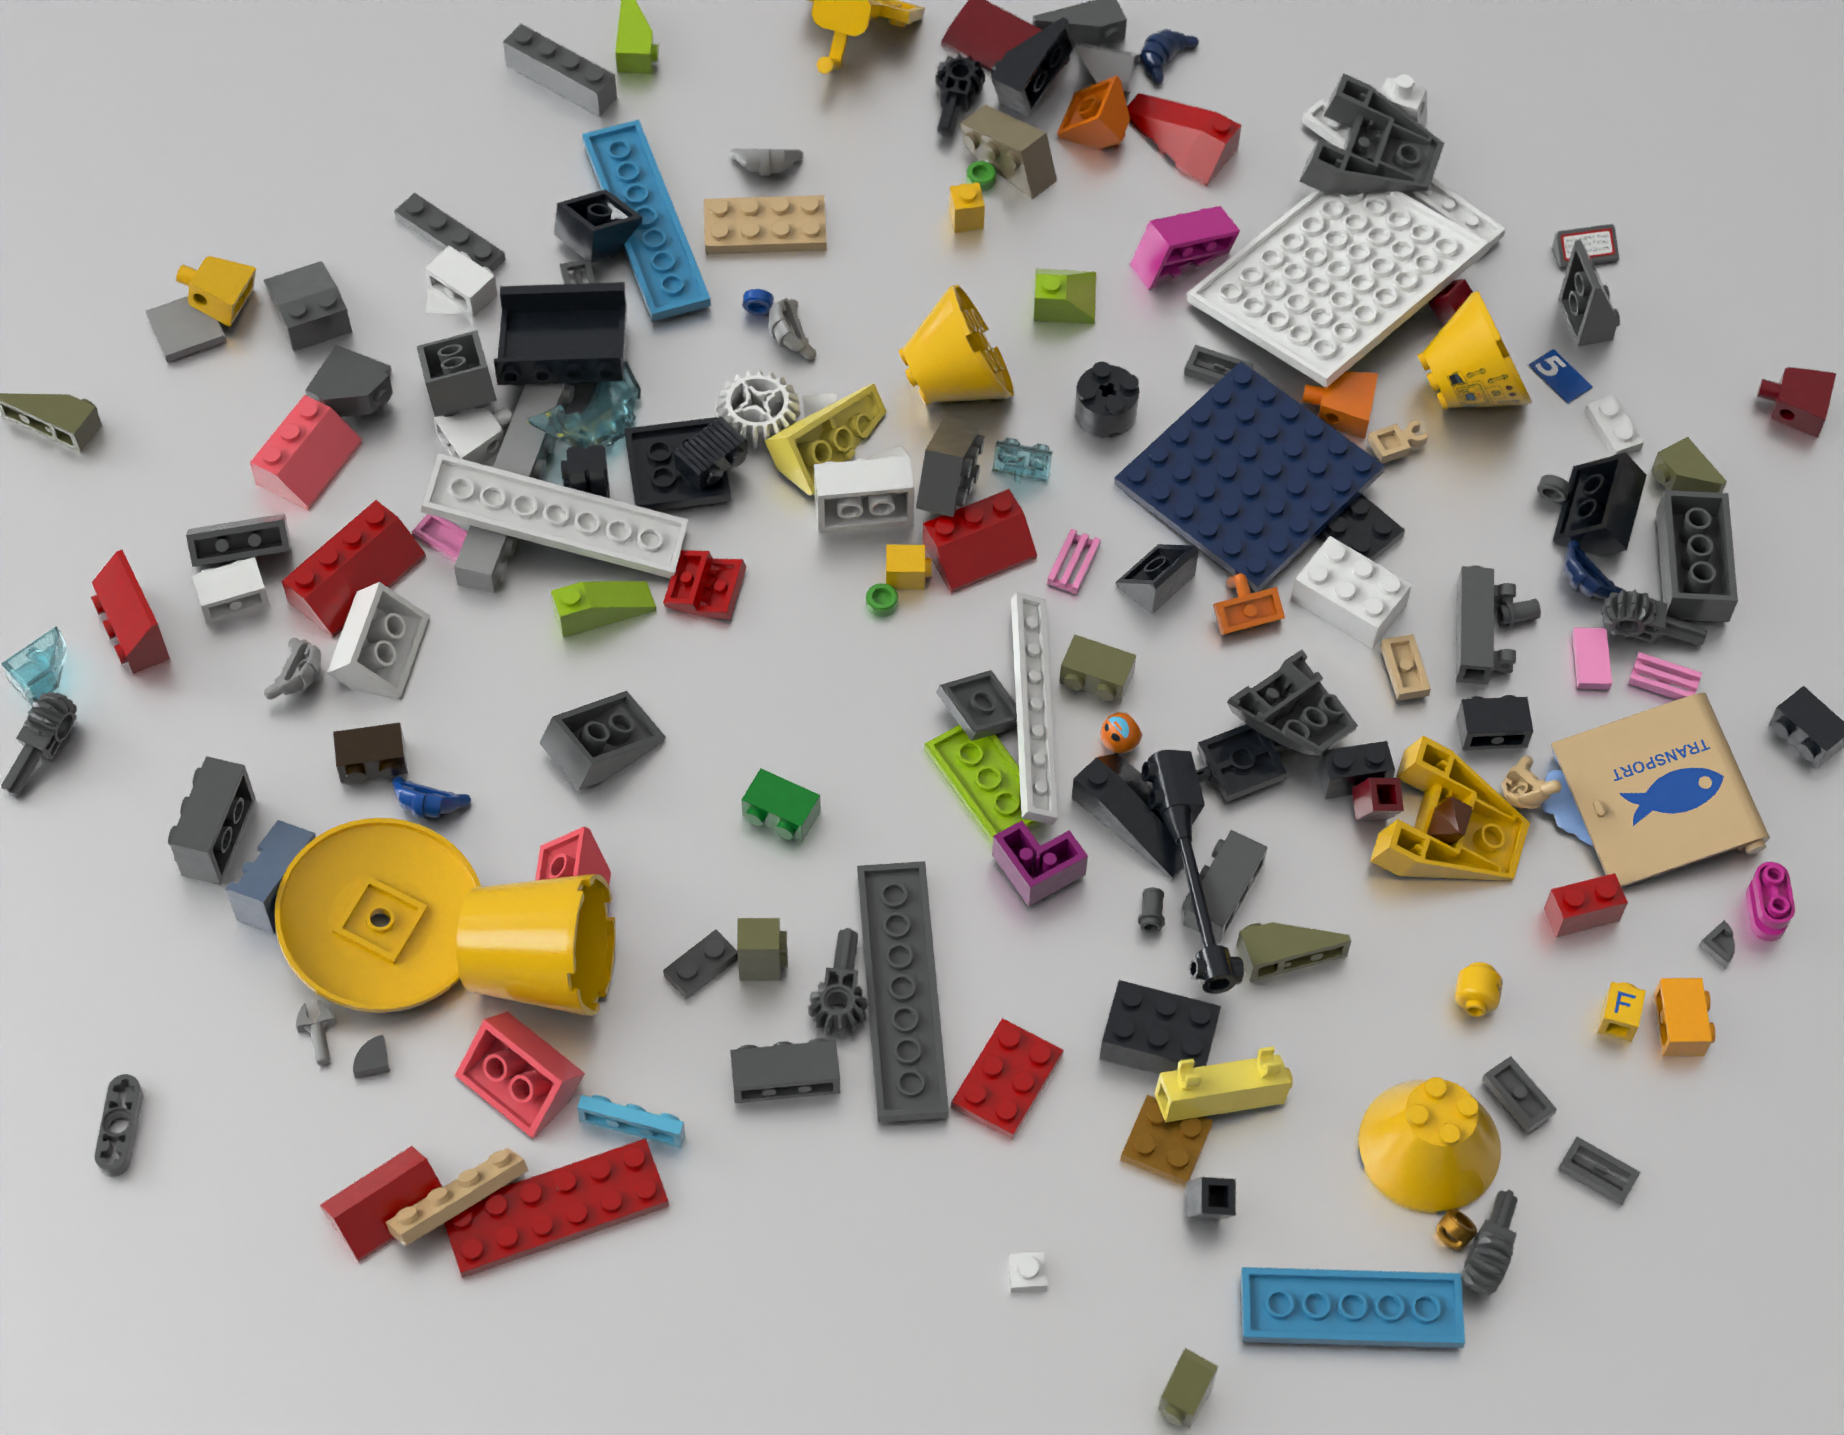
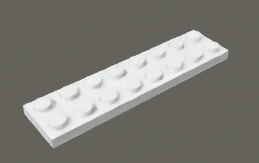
M437 453L421 506V512L670 579L675 574L688 519L442 453Z

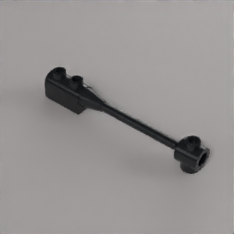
M1161 750L1152 754L1147 762L1143 763L1141 776L1144 782H1152L1153 789L1150 790L1148 795L1149 808L1159 809L1161 820L1165 822L1179 848L1203 949L1190 961L1189 974L1192 979H1200L1204 992L1209 994L1224 993L1242 982L1244 964L1241 957H1231L1227 947L1217 945L1191 844L1192 825L1205 806L1191 751Z

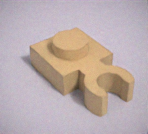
M1413 421L1403 430L1399 428L1398 424H1394L1370 432L1367 441L1380 463L1383 464L1409 455L1411 447L1419 448L1427 443L1428 435L1427 433L1420 436L1413 434L1419 431L1421 425L1419 421Z

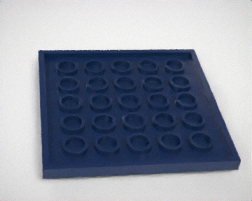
M1240 361L1115 476L1114 484L1232 575L1244 574L1247 577L1249 588L1259 592L1307 547L1336 516H1339L1384 473L1385 465L1244 362Z

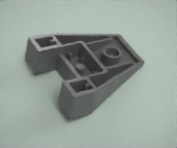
M1343 73L1331 94L1323 116L1350 127L1344 147L1341 149L1319 139L1306 161L1299 182L1326 194L1427 191L1444 143L1371 85Z

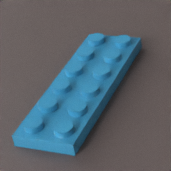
M1242 1267L1241 1269L1242 1342L1463 1348L1465 1345L1461 1273Z

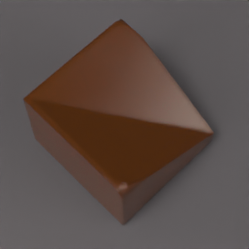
M1449 797L1435 807L1427 834L1450 846L1465 835L1472 814V807L1454 797Z

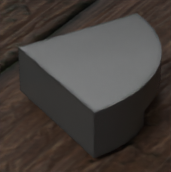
M1724 920L1699 945L1723 968L1729 965L1735 953L1734 934L1731 927Z
M384 1035L370 1039L359 1049L353 1063L355 1078L390 1071Z

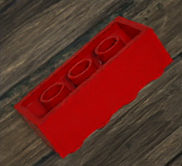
M375 500L284 578L282 584L287 602L330 637L334 638L343 630L357 591L378 582L391 588L422 561L426 554L400 518Z

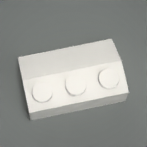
M381 582L357 591L327 674L352 690L396 699L400 698L430 615Z

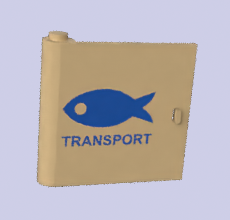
M1704 692L1693 694L1551 743L1606 875L1615 873L1621 887L1735 848L1738 851H1746L1747 855L1757 853L1766 848L1765 842L1770 839L1769 834L1710 701Z

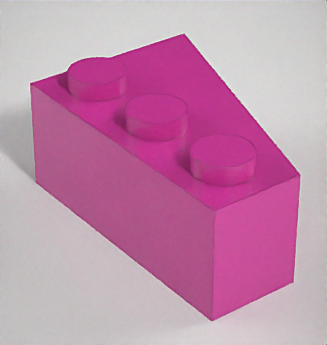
M1221 206L1204 208L1184 214L1180 213L1161 219L1157 218L1151 220L1146 226L1130 266L1148 290L1157 286L1156 281L1171 275L1174 279L1181 275V269L1191 264L1199 267L1229 253L1240 230Z

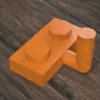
M1242 573L1233 575L1226 580L1228 588H1236L1238 597L1213 604L1221 635L1285 618L1277 587L1251 593L1247 577Z

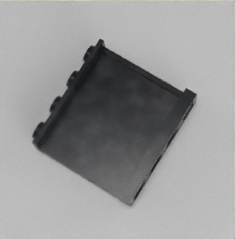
M625 282L500 286L502 313L498 358L494 359L497 385L624 381L627 320Z

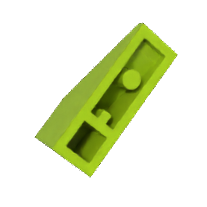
M621 0L615 49L617 72L652 74L653 62L659 61V44H654L653 31L636 0Z
M647 581L579 582L551 590L553 610L563 638L656 611V605Z

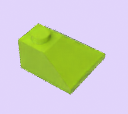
M1035 269L1033 321L1095 324L1096 271Z

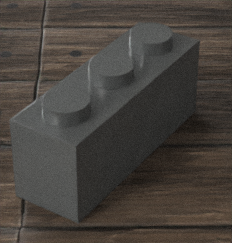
M285 513L188 529L186 534L192 567L286 552L291 549Z
M1230 830L1225 841L1222 839L1218 840L1211 855L1215 859L1210 867L1204 865L1199 874L1215 939L1218 942H1221L1260 872L1268 849L1267 846L1233 830ZM1188 893L1181 909L1185 911L1183 925L1199 932L1190 893Z
M816 1038L808 1043L799 1044L783 1041L775 1043L773 1046L757 1047L755 1045H744L738 1049L730 1050L735 1103L840 1093V1073L836 1040L828 1041L824 1038Z

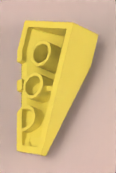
M875 383L869 384L781 430L765 440V443L777 470L805 493L813 495L815 494L814 464L851 460L856 453L854 451L863 438L869 436L887 411Z

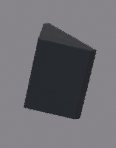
M1158 544L1115 583L1120 590L1149 613L1153 614L1195 576L1199 550L1194 545Z

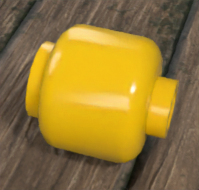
M1482 962L1471 963L1463 968L1458 974L1454 998L1457 1005L1464 1009L1467 1014L1476 1017L1483 1016L1485 1013H1490L1497 1009L1500 1003L1503 984L1501 975L1495 971L1494 967Z

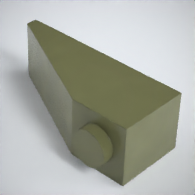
M0 393V413L2 417L78 452L83 450L102 426L97 407L87 399L80 400L68 394Z
M1274 922L1263 925L1254 923L1239 931L1236 947L1243 960L1249 981L1252 982L1346 957L1350 948L1351 938L1347 934Z

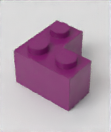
M1021 820L993 836L992 856L1028 907L1086 875L1088 855L1070 830L1040 846Z

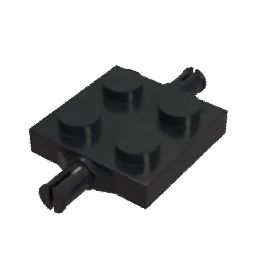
M1247 724L1198 742L1197 750L1205 763L1204 768L1196 770L1199 783L1211 779L1218 786L1226 802L1286 780L1287 771L1280 760L1279 753L1290 748L1260 734Z

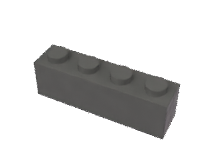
M520 24L503 41L506 66L600 117L617 99L615 74L527 26Z

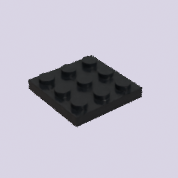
M717 417L624 429L636 506L658 511L731 501L727 470L723 472L721 479L716 484H707L701 490H698L692 482H689L688 478H685L675 468V449L683 445L685 441H689L699 431H703L704 427L712 424L714 420L718 419Z

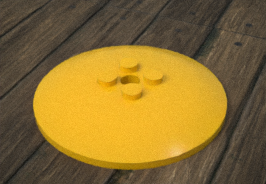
M367 818L344 823L327 830L308 843L295 856L284 873L275 901V929L278 943L287 963L297 977L311 990L328 1001L364 1012L386 1013L411 1009L437 998L459 981L460 976L456 958L459 916L469 891L475 887H481V884L473 867L462 852L446 838L429 828L394 818ZM376 914H385L389 917L390 923L385 927H376L371 923L370 919Z

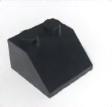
M605 189L558 202L554 235L590 263L599 262L602 259L617 254L642 223V216Z

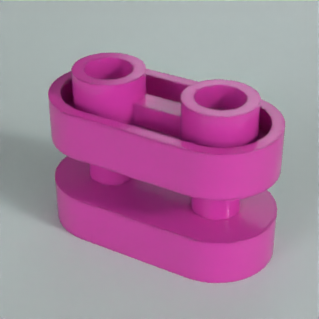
M1765 862L1757 868L1746 890V898L1753 933L1764 941H1776L1783 936L1793 918L1795 905L1790 876L1786 868L1776 862Z

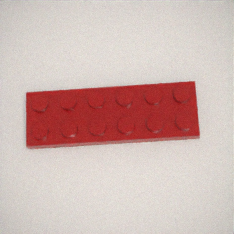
M645 1138L502 1187L446 1221L444 1225L461 1277L464 1278L669 1207V1200Z

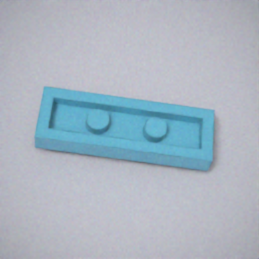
M581 1095L577 1106L580 1122L682 1148L685 1139L684 1122L680 1121L678 1117L668 1113H661L660 1115L649 1113L644 1108L634 1104H627L626 1106L615 1104L610 1099L601 1095H593L592 1097Z

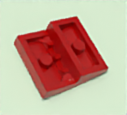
M681 550L675 574L671 576L663 604L667 608L691 615L731 620L747 566L743 559L713 558L709 551Z

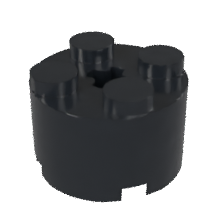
M1097 362L1093 365V368L1084 372L1078 380L1075 399V414L1081 428L1091 435L1102 438L1110 437V434L1120 432L1119 435L1127 432L1135 423L1139 400L1138 378L1127 370L1115 365H1109L1107 362Z

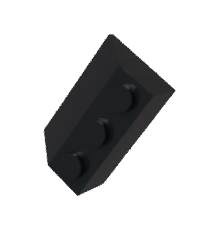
M1626 452L1573 466L1569 480L1571 490L1567 500L1563 502L1552 541L1557 545L1567 547L1571 540H1576L1579 542L1581 550L1596 556H1604L1627 550L1647 476L1645 472Z

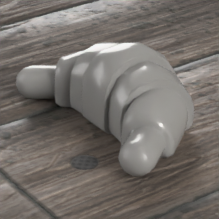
M734 148L730 151V157L733 160H737L748 171L760 172L761 176L767 177L771 176L772 173L783 172L784 168L792 166L795 161L802 160L803 152L798 149Z
M785 298L774 303L769 312L768 328L770 335L781 346L787 347L795 353L800 352L806 359L813 360L816 357V351L808 343L809 341L805 337L797 316L798 302L795 299Z
M290 639L288 646L291 654L280 676L275 679V683L265 689L264 696L272 700L281 694L288 695L297 691H304L311 684L315 683L321 674V652L317 646L312 645L305 639Z

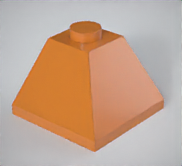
M1116 75L1075 92L1056 135L1060 139L1099 150L1119 144L1126 135L1125 131L1130 121L1121 79Z

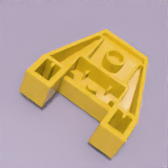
M1425 736L1419 738L1404 750L1396 778H1400L1401 781L1424 792L1415 825L1412 827L1397 819L1378 834L1370 862L1398 876L1512 881L1515 878L1530 822L1452 750ZM1449 797H1454L1471 806L1472 814L1465 835L1449 846L1428 835L1427 831L1435 807Z

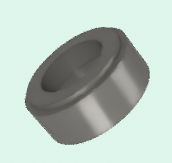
M1555 475L1542 476L1537 486L1540 496L1556 503L1566 501L1571 490V486L1566 480Z

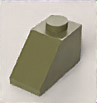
M1689 437L1659 451L1651 469L1655 479L1663 484L1667 490L1723 493L1727 483L1724 477Z
M1185 1348L1160 1398L1158 1410L1162 1412L1163 1417L1174 1425L1181 1426L1183 1424L1191 1428L1212 1392L1218 1366Z

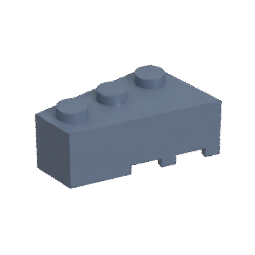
M277 820L258 845L257 851L261 853L253 863L246 861L241 867V872L245 874L237 884L230 882L225 888L237 921L273 934L275 933V901L282 877L295 856L316 838L314 832Z

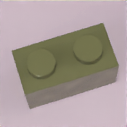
M1074 634L1061 664L1059 683L1065 684L1072 690H1082L1094 694L1105 701L1121 703L1134 674L1136 655Z
M738 918L737 956L739 981L781 980V968H788L787 931H780V918Z

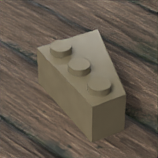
M986 104L960 123L963 134L962 140L965 147L981 160L992 164L996 172L1033 200L1057 181L1046 132Z

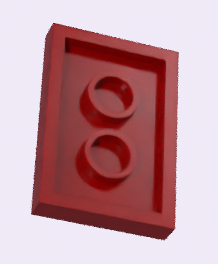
M1002 1018L952 1099L951 1108L1013 1140L1063 1057L1064 1050Z

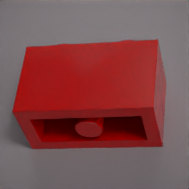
M1613 873L1551 889L1544 910L1555 936L1560 937L1619 922L1628 901L1616 874Z

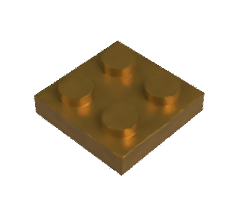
M1147 1094L1120 1160L1186 1186V1182L1192 1176L1210 1133L1213 1120L1197 1117L1165 1123L1156 1098Z

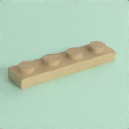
M509 1148L497 1151L477 1167L462 1172L457 1179L446 1186L432 1190L426 1198L415 1205L401 1209L395 1217L386 1222L389 1232L402 1244L408 1246L529 1171L522 1157Z

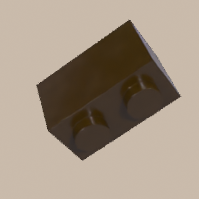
M400 722L333 732L336 767L341 783H360L365 779L379 777L394 778L400 774H408L405 741Z

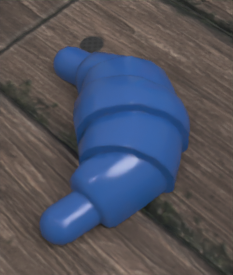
M395 777L392 781L400 806L406 811L412 812L413 816L418 819H427L428 817L440 818L441 814H449L456 811L458 807H467L471 803V798L468 794H455L422 786L412 781H405L402 777Z

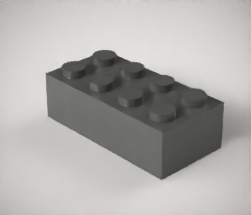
M1664 490L1656 516L1663 603L1668 604L1667 616L1678 620L1729 622L1738 602L1728 493Z

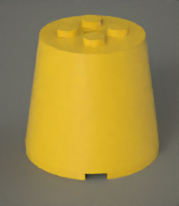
M587 874L482 886L471 889L461 908L456 939L457 966L464 988L472 993L580 1015L593 1016L600 1010V1004L597 1003L599 997H606L610 987L616 944L615 917H608L607 903L612 901V894L605 878L598 874Z

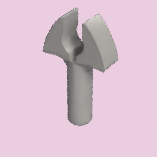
M317 1000L320 1011L317 1022L314 1023L309 1018L308 1010L304 1003L296 1019V1028L298 1033L306 1030L311 1033L316 1063L318 1065H325L330 1062L325 1029L328 1025L336 1024L331 1010L324 1003Z

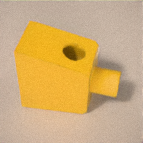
M208 256L205 257L198 270L182 264L177 272L176 282L189 286L187 302L190 306L231 327L254 289L256 268Z

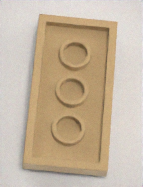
M824 195L704 199L705 254L827 250Z

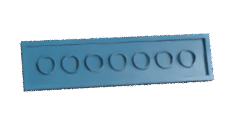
M639 119L583 133L582 141L601 190L606 189L642 216V223L623 247L652 322L711 306V298Z

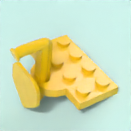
M809 0L814 2L812 8L814 22L822 28L835 31L829 57L824 56L817 61L818 71L822 74H828L841 68L848 36L863 34L868 28L870 18L886 17L889 18V24L905 27V24H912L923 19L925 8L900 0Z

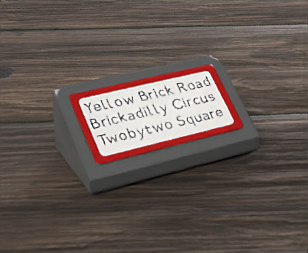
M1613 224L1563 230L1555 233L1552 247L1560 269L1567 268L1574 242L1577 240L1582 241L1593 264L1619 261L1616 231Z

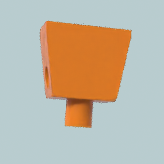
M1346 371L1327 388L1325 386L1323 388L1306 384L1302 403L1320 406L1318 417L1335 430L1365 439L1378 373Z

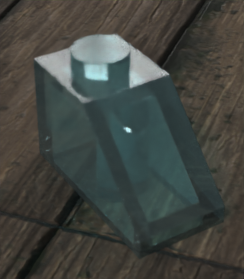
M57 626L1 663L8 681L30 706L33 705L34 701H38L42 693L53 692L59 687L67 650L61 631Z

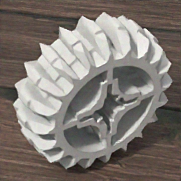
M761 369L757 375H751L749 371H747L744 378L736 375L734 383L726 381L724 390L719 391L718 400L715 404L716 417H723L747 439V444H752L755 450L758 444L766 446L765 440L798 422L800 416L799 397L794 392L792 384L786 385L784 377L776 379L773 372L768 376H764ZM781 409V411L775 417L772 418V416L776 414V411Z

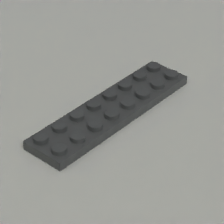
M925 861L857 866L878 1123L949 1118Z

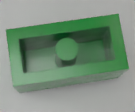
M761 768L741 799L742 816L756 826H766L784 839H794L801 843L821 812L819 794Z

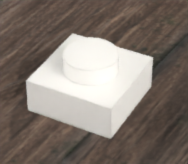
M1044 1251L1008 1253L1011 1293L1047 1291Z

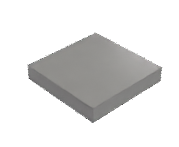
M188 296L146 310L147 318L167 362L226 342L219 322L190 306L187 302Z

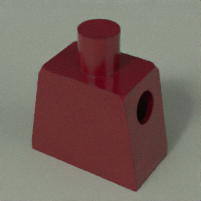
M1787 367L1784 369L1779 383L1762 379L1757 397L1774 401L1771 413L1773 420L1814 437H1819L1827 417L1836 373Z

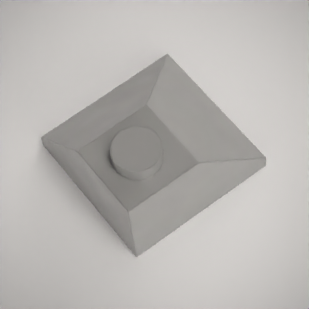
M1084 43L1077 45V54L1097 83L1117 75L1121 79L1123 91L1128 92L1131 90L1140 54Z

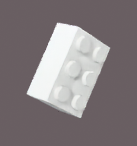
M889 456L879 459L862 458L855 461H828L823 464H814V493L818 532L914 524L915 487L910 456Z
M1329 536L1295 578L1291 601L1373 649L1407 606L1412 584Z

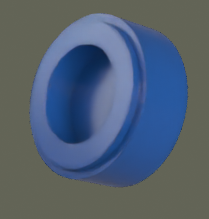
M750 289L743 295L742 306L751 314L765 315L770 312V308L774 303V296L766 290Z

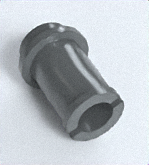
M1535 598L1516 603L1504 601L1502 605L1497 606L1496 613L1499 623L1510 627L1513 626L1514 622L1540 618L1541 609L1538 600Z
M1150 887L1144 889L1142 893V914L1138 916V924L1141 926L1142 931L1153 934L1160 932L1161 928L1165 925V918L1162 916L1164 892L1159 888Z

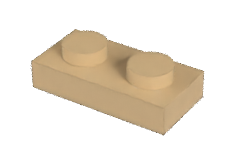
M1414 634L1382 639L1380 647L1397 701L1429 696L1431 688Z

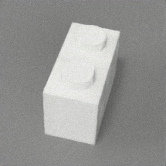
M450 245L424 267L427 286L471 317L479 313L498 295L494 273L489 268L481 267L472 261L465 252H459Z
M255 557L240 559L232 564L215 569H205L201 573L191 575L206 624L270 605Z

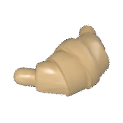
M1523 756L1518 764L1510 769L1506 778L1501 783L1504 791L1503 795L1507 802L1513 807L1520 809L1537 808L1549 799L1550 795L1561 790V783L1559 781L1552 780L1546 782L1545 780H1539L1531 772L1530 768L1533 760L1530 756Z

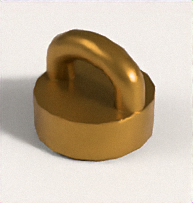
M1449 1209L1437 1224L1436 1232L1444 1245L1451 1249L1460 1250L1476 1236L1477 1228L1473 1221L1464 1213L1456 1209ZM1446 1231H1447L1451 1236H1453L1455 1239H1457L1458 1241H1455V1240L1451 1239V1238L1447 1235Z

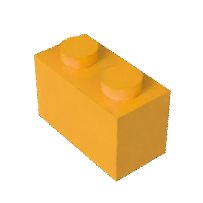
M1661 978L1653 994L1663 1057L1705 1056L1710 1044L1715 1042V1026L1713 1022H1709L1708 1011L1710 1010L1711 1000L1709 991H1704L1703 979Z

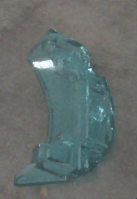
M625 361L624 381L597 382L595 393L590 403L580 415L578 412L569 415L562 413L564 408L558 405L546 412L531 416L527 419V422L572 447L583 446L587 448L590 445H603L606 448L612 446L614 442L625 436V428L632 427L636 419L633 413L635 401L640 399L641 388L628 362Z

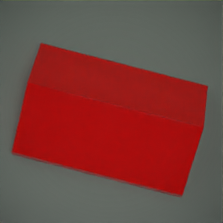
M410 1146L320 1204V1208L359 1263L396 1239L390 1234L386 1225L388 1220L395 1217L401 1209L415 1205L426 1198L432 1190L443 1186L427 1158L413 1146Z

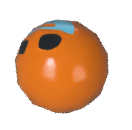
M1117 712L1108 716L1103 722L1100 736L1107 749L1113 753L1126 754L1134 751L1139 745L1142 732L1129 714Z

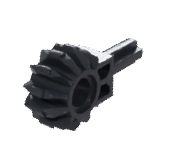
M959 53L957 58L947 56L945 62L939 63L937 74L935 75V83L940 92L941 107H943L937 127V133L942 135V138L954 135L960 111L967 112L970 101H973L975 95H981L983 90L985 73L982 70L981 62L973 61L972 55L963 58Z

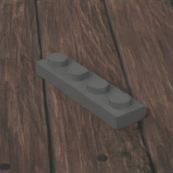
M413 193L394 210L395 219L442 250L450 245L459 252H465L472 261L481 267L489 268L492 272L506 260L505 252L416 193Z

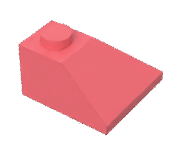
M584 826L540 846L535 880L598 874L605 878L608 885L610 884L611 871L589 828Z

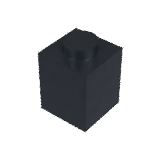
M1200 1177L1186 1182V1218L1222 1220L1236 1216V1179Z

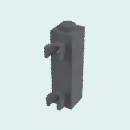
M1474 565L1470 567L1462 566L1457 581L1456 682L1488 685L1493 669L1502 673H1512L1513 664L1516 663V650L1501 649L1494 651V603L1497 605H1502L1504 601L1513 603V598L1516 597V585L1512 583L1494 585V569Z

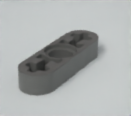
M129 1074L119 1075L109 1083L94 1155L99 1170L109 1177H116L126 1172L130 1166L143 1100V1090L138 1080ZM129 1086L133 1093H127L126 1109L122 1107V1099L118 1092H124L125 1087ZM117 1118L129 1120L128 1127L123 1132L113 1133L109 1130L113 1120ZM111 1142L117 1143L116 1152L120 1159H114L113 1164L108 1165L105 1158H111L114 1147Z

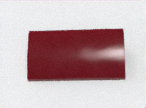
M968 0L941 40V46L956 54L960 53L963 58L972 55L973 61H980L982 68L991 72L994 64L998 60L1001 61L1006 52L1034 36L1042 29L987 0ZM1069 55V57L1067 58V60L1065 61V63L1063 64V66H1062V68L1060 69V71H1061V70L1064 68V66L1070 61V55Z

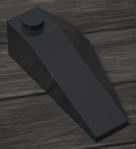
M1117 753L1096 757L1074 777L1071 798L1172 881L1184 868L1179 848L1165 822L1161 820L1159 809L1149 808L1148 795L1151 790L1149 784L1142 780L1141 773Z

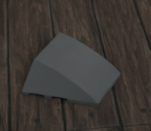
M1301 649L1285 660L1278 671L1253 688L1245 687L1229 698L1227 704L1234 715L1260 734L1295 751L1320 756L1355 731L1358 725L1337 696L1326 691L1321 684L1323 677L1319 672L1313 673L1305 662L1308 656Z

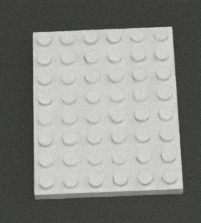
M1315 189L1187 292V302L1327 388L1489 251V242L1402 192L1326 194Z

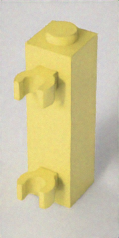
M1274 1046L1260 1048L1257 1058L1194 1067V1059L1181 1060L1178 1062L1177 1070L1160 1073L1154 1095L1165 1123L1285 1104L1289 1089L1293 1085L1291 1071L1288 1067L1285 1068L1280 1054L1273 1055L1275 1051Z

